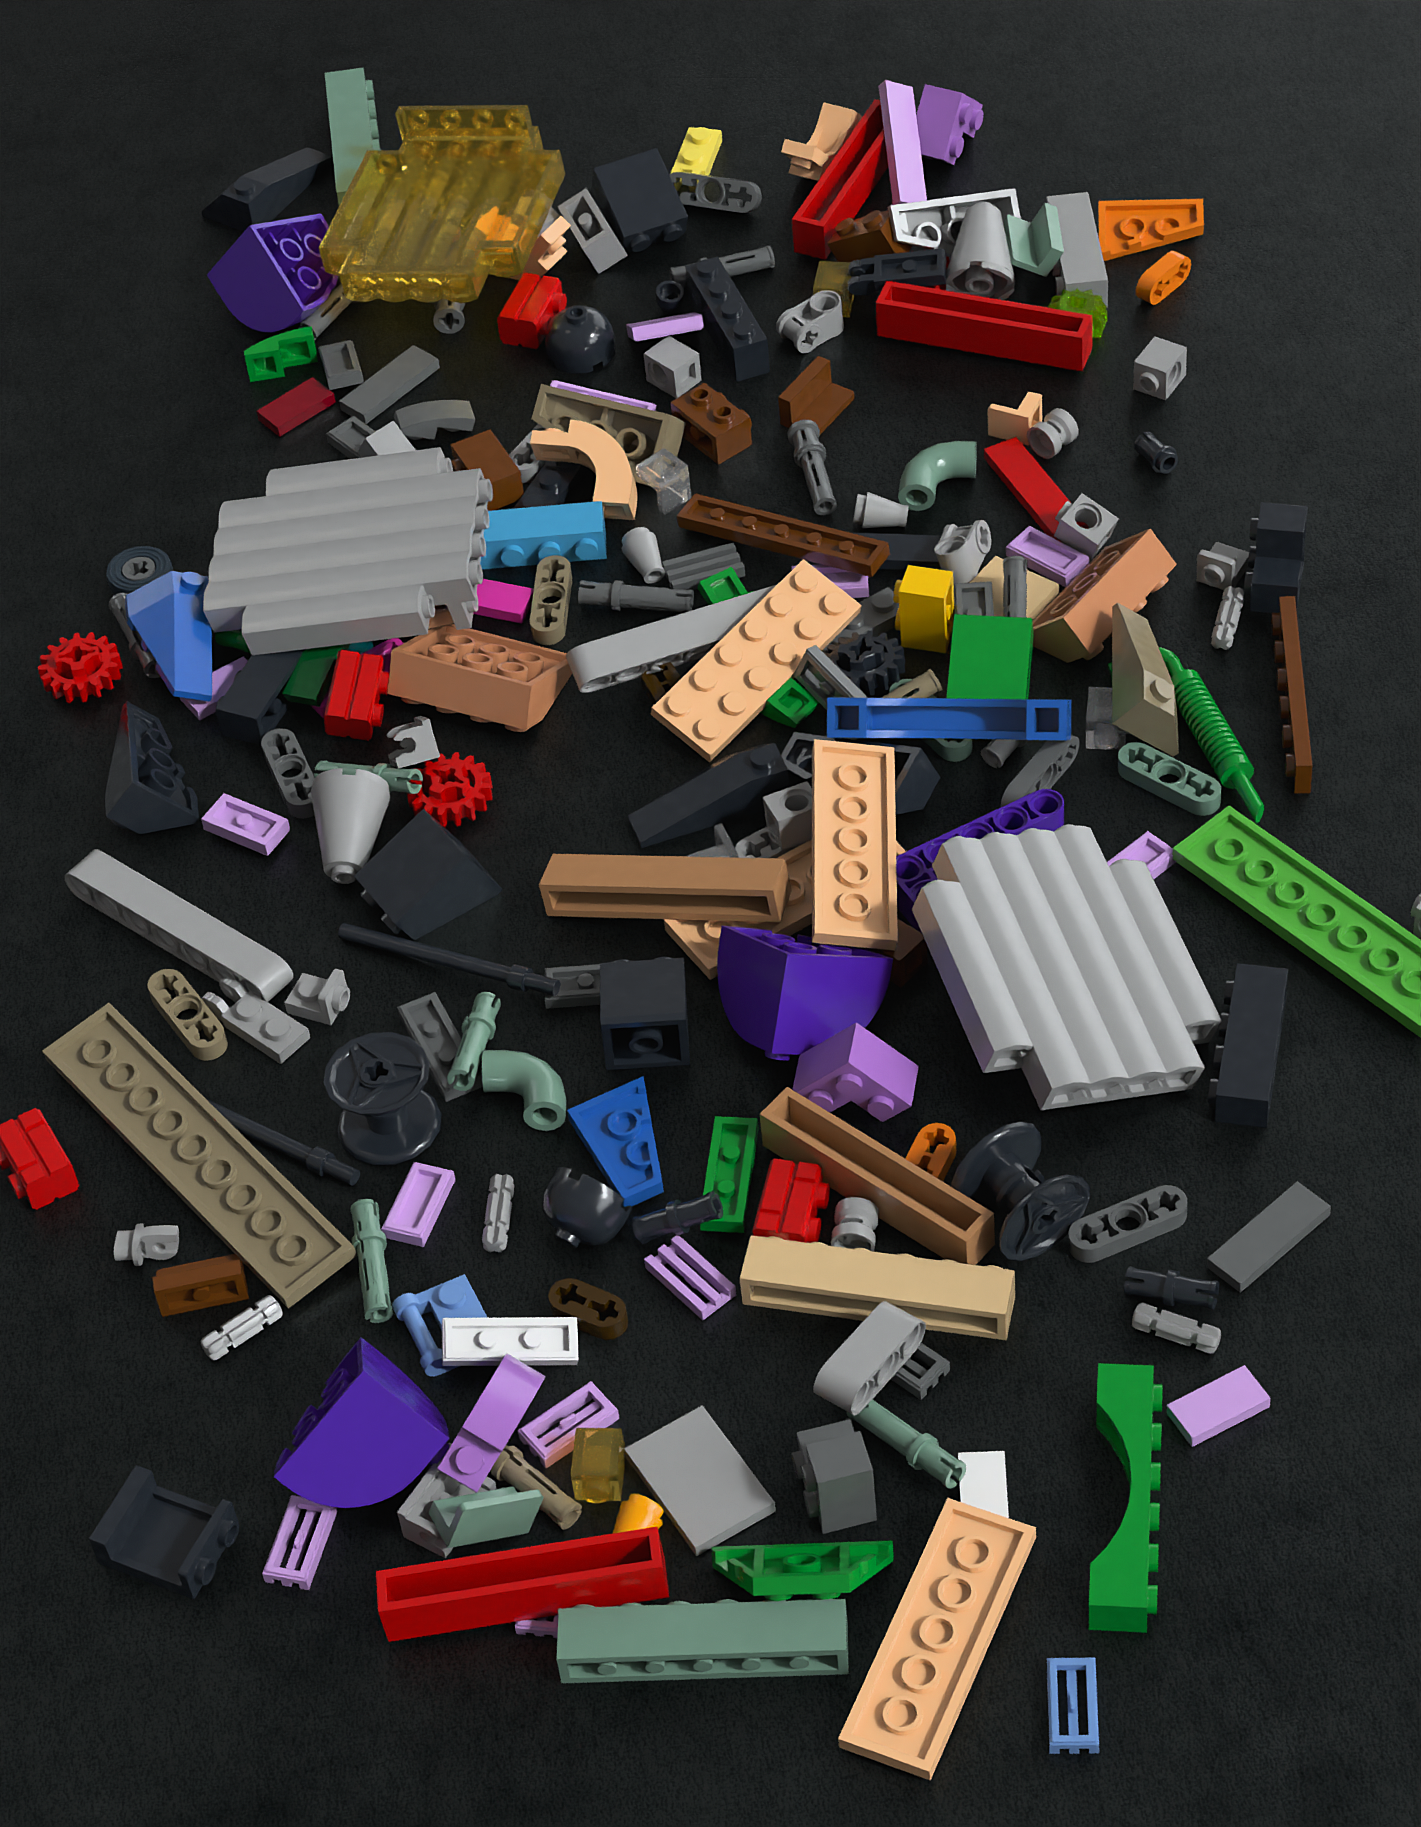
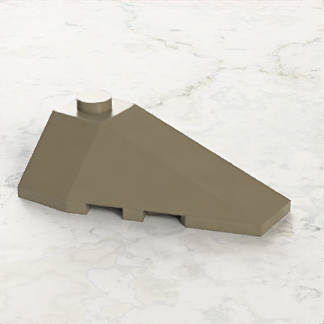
M543 384L540 386L532 415V420L544 428H555L567 433L570 419L587 422L601 428L610 434L624 450L635 482L655 487L676 460L686 426L685 422L670 414Z
M1117 602L1112 606V724L1174 757L1179 751L1178 718L1173 682L1148 620Z

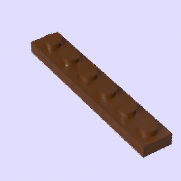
M696 493L676 516L680 528L873 577L890 555L889 544L885 541Z
M1295 596L1279 597L1278 613H1271L1272 636H1279V640H1274L1275 664L1282 663V668H1277L1276 673L1277 691H1284L1285 696L1279 697L1280 720H1287V724L1282 725L1283 748H1290V753H1285V776L1293 777L1294 794L1311 793L1312 756Z

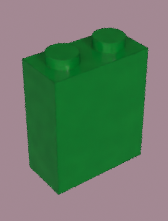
M954 614L947 698L1028 699L1034 637L1032 618Z

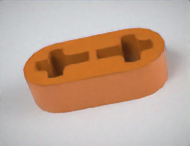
M1176 251L1168 252L1141 275L1136 286V296L1152 305L1158 304L1185 281L1190 272L1191 260Z
M941 1123L926 1125L917 1134L905 1159L921 1169L926 1168L929 1174L943 1182L956 1156L955 1132L951 1127ZM937 1141L943 1142L944 1144H939L933 1154L930 1153V1146H935Z

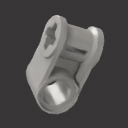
M829 290L815 293L811 298L781 314L776 323L777 334L794 342V347L799 352H811L818 345L832 337L838 336L843 331L844 322L841 297L838 293Z
M978 520L970 526L957 527L955 524H950L944 527L943 535L935 546L934 552L941 569L953 572V583H968L977 576L978 570L991 547L989 526L984 520Z

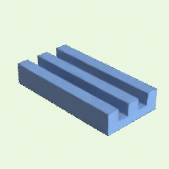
M1047 1658L1050 1754H1060L1059 1749H1069V1754H1079V1749H1089V1753H1099L1095 1658ZM1057 1670H1066L1069 1735H1059ZM1076 1670H1086L1088 1735H1079Z

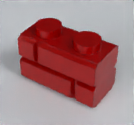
M524 272L497 317L500 340L504 344L518 346L520 343L522 347L538 349L546 336V328L555 314L566 308L567 297L562 292V284L559 278L549 276L541 278L537 274Z
M338 651L324 714L325 732L328 735L350 736L354 739L368 741L372 737L373 728L381 727L384 705L379 704L381 694H388L390 673L385 671L384 658L381 655L367 653L360 655L359 652Z
M34 1108L19 1115L17 1120L10 1119L0 1124V1169L10 1168L13 1174L7 1176L18 1199L26 1196L32 1209L37 1210L54 1202L56 1197L62 1198L78 1190L79 1184L73 1166L40 1109Z
M782 1159L770 1161L753 1227V1236H775L784 1240L804 1243L819 1242L821 1218H817L819 1209L827 1208L830 1194V1184L823 1183L822 1167L819 1164L805 1162L795 1164L793 1161Z

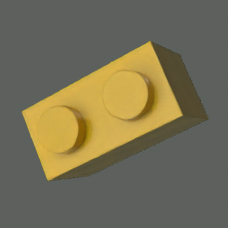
M908 565L903 580L896 581L893 596L894 602L899 603L895 619V629L901 633V646L946 653L952 637L955 614L953 572Z

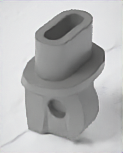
M140 1223L136 1225L135 1230L117 1231L114 1244L115 1260H133L135 1266H141L144 1258L165 1260L173 1257L177 1253L179 1246L178 1226L159 1225L144 1227V1224Z

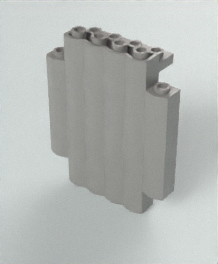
M441 447L270 470L266 479V496L225 501L221 505L219 529L214 538V556L209 565V583L205 589L203 611L213 632L242 629V635L252 655L428 634L430 618L435 616V605L443 604L447 605L457 630L471 628L473 612H477L479 607L477 586L482 584L483 581L480 561L481 557L486 555L484 529H488L490 524L487 504L493 499L491 482L489 479H484L481 468L453 472L451 460L444 457Z
M1072 824L1063 825L1055 831L1030 828L1022 831L1019 835L993 832L985 835L982 839L956 836L942 843L932 864L938 879L927 883L921 888L912 911L983 1073L1022 1068L1040 1110L1188 1090L1194 1087L1205 1068L1194 1045L1209 1043L1222 1020L1145 862L1120 859L1108 866L1091 828L1074 826Z

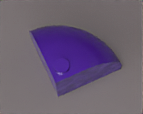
M321 213L249 225L207 276L227 308L240 322L257 331L275 332L305 320L327 300L338 279L339 266L335 265L333 255L337 248L330 228Z
M721 926L717 958L720 996L730 1024L742 1039L765 1050V1056L768 1058L789 1060L790 1054L801 1055L854 1023H858L865 1028L875 1016L885 997L889 985L893 958L860 947H851L850 949L840 945L812 943L811 936L798 934L797 941L795 942V938L772 933V930Z
M360 1337L325 1382L326 1387L321 1394L324 1400L318 1409L309 1405L292 1432L294 1435L292 1440L294 1448L292 1452L288 1448L281 1452L274 1471V1478L297 1495L325 1506L353 1508L378 1503L403 1490L428 1464L431 1466L437 1464L444 1457L450 1446L447 1443L449 1440L448 1426L440 1411L425 1393L396 1365Z

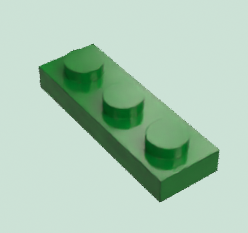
M715 1116L703 1195L714 1191L719 1196L723 1206V1217L700 1224L701 1231L744 1233L759 1131L758 1118Z

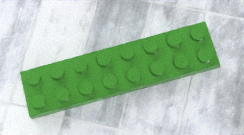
M1231 806L1226 807L1173 848L1172 855L1174 861L1421 1038V939Z

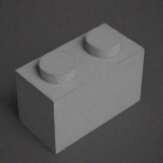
M587 188L557 206L564 219L571 225L570 229L598 274L628 256Z

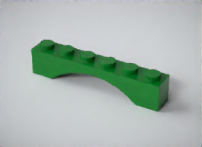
M1098 1363L1097 1429L1110 1442L1122 1462L1129 1483L1130 1497L1120 1528L1108 1546L1090 1563L1089 1630L1147 1633V1614H1157L1158 1585H1148V1572L1158 1573L1159 1544L1149 1543V1531H1159L1160 1503L1150 1502V1491H1160L1161 1463L1151 1462V1452L1161 1451L1162 1423H1152L1153 1412H1162L1163 1384H1153L1154 1366Z

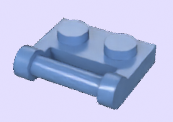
M465 1274L416 1295L413 1293L403 1294L396 1298L392 1304L397 1318L405 1322L422 1356L420 1364L428 1376H438L459 1366H442V1349L437 1348L421 1315L432 1311L441 1331L443 1318H488Z

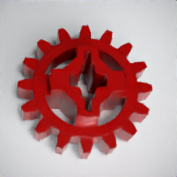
M90 632L86 638H81L79 633H74L73 639L69 641L61 637L59 638L60 646L49 645L47 647L49 655L40 656L42 665L38 666V671L45 691H52L53 698L55 699L65 695L68 703H71L75 697H80L82 702H86L88 695L91 694L99 698L101 697L100 690L102 688L112 690L114 688L112 680H119L121 678L119 669H122L123 665L116 644H109L106 636L96 640L93 632Z
M455 752L451 759H446L441 753L437 762L433 763L427 760L424 761V769L414 768L420 770L423 781L409 780L410 784L422 785L420 792L417 794L407 793L409 807H413L415 816L425 809L433 818L439 820L443 827L451 820L454 821L456 826H461V818L467 817L473 821L476 819L475 810L484 812L487 810L486 801L493 798L490 772H486L483 762L475 764L474 756L469 755L464 760H460L459 752Z

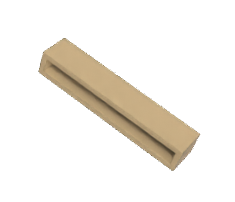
M751 1235L740 1275L742 1303L744 1305L864 1321L881 1302L887 1301L924 1321L927 1330L1007 1340L1015 1300V1270L1003 1269L994 1265L978 1266L963 1264L949 1259L940 1261L917 1258L909 1254L895 1255L872 1252L865 1248L850 1249L827 1246L820 1242L804 1243L784 1240L775 1236L759 1237Z

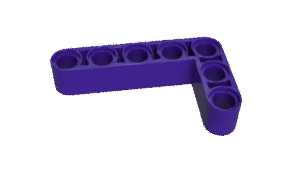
M1052 789L1035 791L896 857L897 908L915 930L922 933L913 914L912 907L921 888L927 883L938 879L932 864L942 843L956 836L982 839L985 835L993 832L1019 835L1022 831L1030 828L1055 831L1064 825V799L1062 795Z

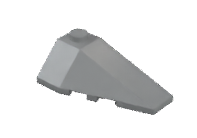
M1013 188L891 205L888 207L894 242L931 250L943 248L946 253L952 254L966 210L974 204L988 202L997 207L1001 212L1003 225L1007 215L1021 219L1016 190Z

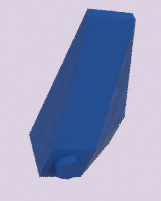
M170 571L126 595L124 602L127 624L132 631H138L142 637V648L145 652H151L157 661L156 670L173 696L211 702L212 627L203 611L204 592L209 579L208 576H201L195 572L182 573Z

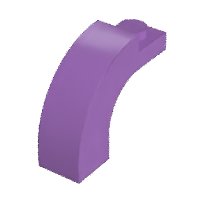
M506 1353L437 1470L477 1493L546 1376Z

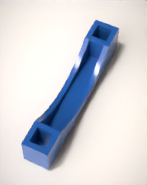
M827 698V738L1071 740V700Z

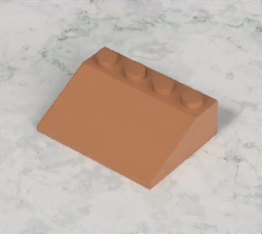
M454 624L431 628L428 630V634L418 635L392 650L388 694L401 697V700L408 704L425 703L436 706L435 709L442 713L459 712L470 715V719L476 722L487 723L493 721L505 724V728L510 731L523 732L543 720L572 675V671L566 659L567 653L470 628L457 630Z

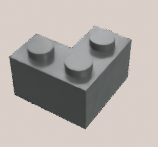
M849 1419L797 1432L798 1451L791 1453L797 1479H803L806 1489L803 1491L808 1516L809 1518L818 1517L822 1533L825 1534L876 1521L873 1468L861 1431L854 1432L851 1420Z

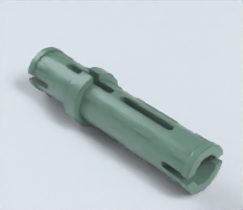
M320 761L315 767V770L321 771L343 768L342 775H355L356 769L369 771L387 781L389 793L396 791L417 794L422 788L420 784H410L409 780L423 781L420 770L414 768L398 769L388 763L369 766Z
M479 993L475 997L469 1017L466 1016L463 1021V1037L456 1052L452 1068L447 1076L449 1085L454 1082L455 1076H457L453 1088L456 1090L466 1091L473 1087L483 1050H485L488 1039L491 1040L496 1030L494 1021L501 1002L497 998L493 1006H491L495 998L493 993Z
M362 1199L356 1201L351 1206L354 1223V1236L351 1241L359 1261L365 1319H370L372 1323H380L389 1320L393 1315L384 1258L387 1240L385 1233L380 1229L378 1203H374L372 1199Z
M873 1399L859 1414L853 1415L847 1412V1416L851 1420H855L904 1455L908 1464L915 1470L924 1469L950 1489L957 1485L950 1478L951 1475L958 1481L963 1479L966 1473V1464L963 1461L956 1459L939 1447L938 1440L931 1434H921Z

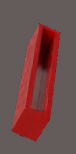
M875 99L792 218L795 253L826 260L831 252L827 243L836 232L835 227L841 221L856 216L887 170L888 159L880 100Z
M886 281L876 301L877 336L1083 371L1092 351V315L893 281Z
M657 1526L376 1571L378 1613L388 1642L558 1615L559 1608H573L580 1604H589L595 1607H611L625 1603L669 1597L665 1557Z

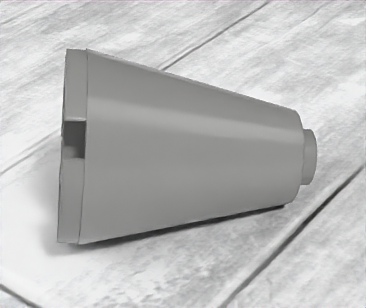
M978 202L966 210L946 271V291L1005 300L1014 292L1015 277L1001 212L991 203Z
M337 768L322 772L313 779L311 797L324 872L337 883L349 884L356 880L354 875L368 863L390 801V793L387 781L377 774L356 769L355 775H342L343 768Z

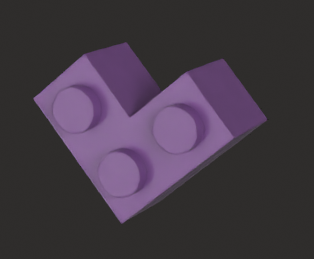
M925 84L916 115L921 157L954 165L956 157L958 158L963 150L964 139L962 135L974 138L975 131L982 124L983 105L961 92Z
M854 1023L799 1055L792 1090L828 1112H832L852 1101L872 1116L884 1122L912 1106L919 1066L858 1023Z

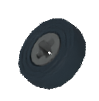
M138 546L124 550L116 555L108 564L106 578L113 595L118 593L130 594L166 573L173 571V567L168 555L162 550L150 546Z

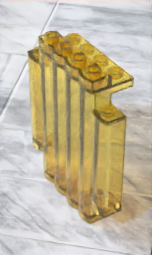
M528 105L399 106L395 115L403 143L399 150H367L319 246L325 272L339 276L345 298L354 301L367 302L379 298L390 302H402L408 299L427 303L437 302L442 299L458 303L471 302L478 299L488 274L505 278L522 274L565 176L560 150H543L538 126H532Z

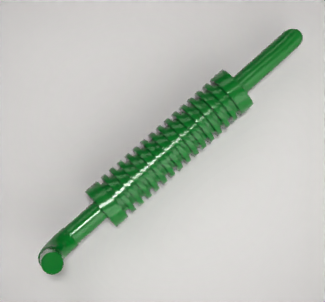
M1159 647L1174 685L1177 708L1221 784L1226 788H1236L1254 821L1258 824L1263 815L1264 804L1250 782L1254 774L1251 762L1198 672L1190 669L1185 670L1180 663V659L1172 651ZM1111 662V663H1108V664H1107V668H1108V671H1109V673H1110V675H1111V677H1112V662Z

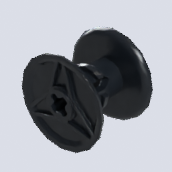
M393 1032L369 1033L352 1039L339 1048L326 1065L324 1085L330 1099L343 1109L339 1117L337 1134L343 1149L356 1160L372 1165H395L415 1158L431 1146L440 1131L442 1114L435 1098L423 1089L428 1081L430 1063L424 1049L410 1037Z
M1025 1122L1005 1125L985 1136L968 1152L959 1164L951 1183L952 1188L978 1204L986 1206L996 1202L997 1207L1004 1214H1008L999 1233L1000 1250L1007 1259L1017 1261L1037 1257L1059 1243L1069 1234L1070 1226L1078 1219H1081L1090 1200V1186L1081 1176L1064 1174L1044 1181V1176L1038 1169L1034 1173L1031 1171L1041 1152V1134L1033 1124Z

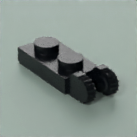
M945 249L875 255L874 258L853 260L848 265V274L852 276L848 281L849 293L855 296L871 295L875 290L882 291L886 281L917 286L946 284L947 258Z

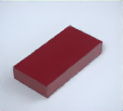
M311 377L256 412L258 420L280 437L336 402L334 393Z

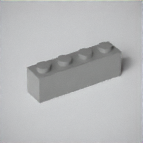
M1088 192L1047 196V203L1057 207L1064 253L1051 270L1052 276L1058 275V277H1055L1056 297L1063 298L1065 311L1107 308L1108 277Z

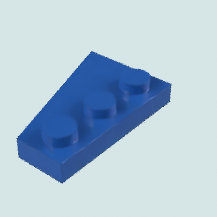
M644 1076L567 1110L571 1125L612 1190L625 1199L622 1203L623 1207L629 1205L632 1207L664 1192Z

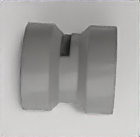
M1056 408L1045 416L1044 422H1038L1028 430L1027 439L1031 448L1039 456L1049 459L1060 452L1062 445H1068L1077 438L1078 426L1074 418L1067 411Z
M858 1197L845 1198L839 1201L835 1209L834 1218L837 1226L832 1231L831 1246L850 1249L865 1248L873 1252L876 1241L873 1230L878 1225V1207L871 1201Z

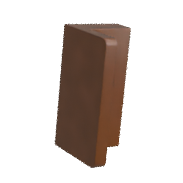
M817 356L778 397L780 425L789 428L797 421L812 420L818 425L821 434L854 400V391L832 383L830 360Z
M236 1254L159 1269L156 1271V1277H152L154 1293L162 1317L249 1299L244 1263Z

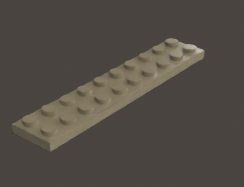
M107 1003L42 1050L48 1063L288 1309L357 1256L354 1246L110 1003Z

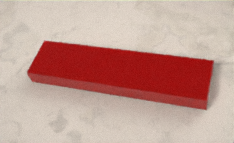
M1017 437L985 448V461L1045 534L1060 541L1054 537L1059 525L1055 518L1069 499ZM1076 522L1080 527L1088 529L1086 523Z

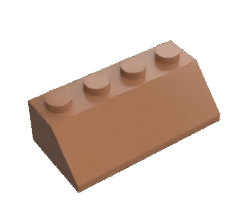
M1148 529L1105 547L1033 620V647L1067 663L1082 657L1087 661L1099 654L1104 648L1102 642L1106 638L1112 637V606L1118 602L1135 613L1147 604L1145 597L1149 593H1153L1163 587L1169 580L1166 575L1177 565L1153 531Z

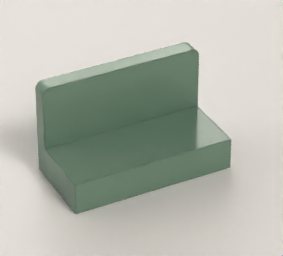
M1044 203L1032 222L1007 215L1004 219V227L1012 265L1047 277L1064 253L1057 207Z
M512 1486L434 1500L428 1514L447 1548L529 1533L542 1503L543 1496L538 1489L517 1493L515 1487Z

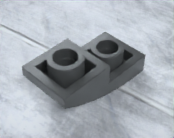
M437 400L417 403L396 410L394 415L396 425L407 438L413 440H420L422 438L435 439L437 427H442L451 432L460 430L472 431L475 422L470 402L464 400Z

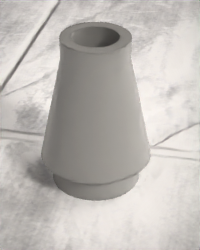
M867 492V495L857 494L853 524L862 525V529L906 527L909 505L899 504Z
M637 527L628 531L622 539V553L638 570L646 583L658 582L664 577L665 570L661 563L656 535L645 527Z

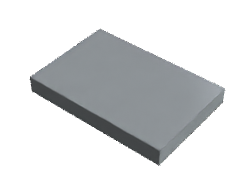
M703 1405L624 1449L628 1462L696 1556L776 1511L773 1499Z

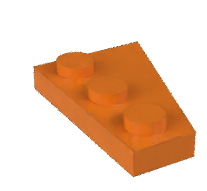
M1203 199L1099 201V242L1104 261L1203 235L1204 232Z

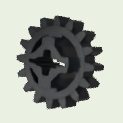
M872 631L861 635L854 632L852 633V639L846 640L840 637L838 638V646H827L828 654L825 655L863 693H868L870 696L874 695V689L876 688L888 690V682L898 683L900 681L899 674L906 671L903 646L898 645V639L896 638L888 640L887 633L884 632L878 637H873Z

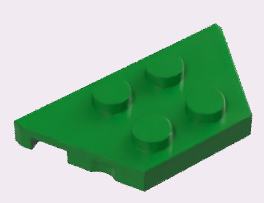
M893 1540L712 1547V1567L753 1596H764L765 1599L771 1601L787 1600L793 1594H812L817 1599H833L840 1596L841 1593H850L894 1561Z

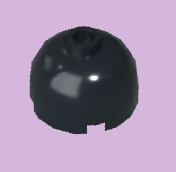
M583 305L561 310L554 315L546 328V356L548 360L554 361L555 368L572 374L592 372L593 365L599 364L602 361L603 366H605L615 355L616 349L615 334L608 318L596 308Z
M557 1167L546 1187L542 1204L546 1221L556 1229L553 1237L560 1243L573 1249H577L579 1243L587 1246H598L614 1238L632 1211L631 1205L621 1208L625 1199L606 1185L585 1174H582L580 1180L577 1181L567 1177L571 1169Z

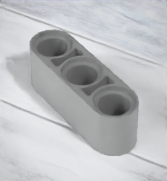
M887 1301L881 1302L822 1366L814 1382V1393L853 1415L859 1414L917 1350L925 1334V1322Z

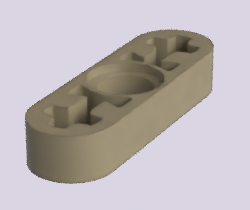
M558 555L548 556L537 565L530 627L532 638L535 642L542 645L558 643L565 636L572 587L571 566L569 560L565 557ZM553 573H557L556 582L550 580ZM550 596L561 598L559 601L551 604L542 602L543 599ZM546 618H552V623H550L549 627H546Z
M163 969L154 973L147 984L152 1003L194 1057L204 1061L220 1057L228 1046L224 1027L179 971ZM168 987L170 990H175L176 997L172 999L171 995L164 988ZM195 1009L198 1011L191 1019L181 1020L177 1018L178 1014L183 1010ZM203 1029L204 1034L212 1041L207 1042L205 1039H200L199 1031Z

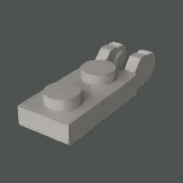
M226 976L221 980L219 986L223 993L235 1002L232 1007L229 1008L222 998L211 992H207L201 998L216 1018L223 1022L224 1027L280 1064L310 1039L307 1027L269 1002L264 1001V999L252 991L247 992L240 982L230 976Z

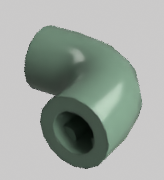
M976 441L944 442L921 450L905 466L899 484V502L903 505H909L908 509L925 510L934 504L936 486L939 482L953 478H975L977 460Z
M483 1050L482 1083L484 1093L508 1092L520 1095L524 1099V1120L534 1129L542 1131L554 1130L565 1122L567 1100L563 1082L548 1063L525 1052Z

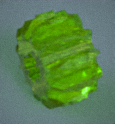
M1078 287L1073 292L1063 290L1061 296H1052V302L1048 308L1092 315V339L1093 337H1102V332L1107 322V310L1102 296L1093 295L1092 289L1085 292L1079 291Z

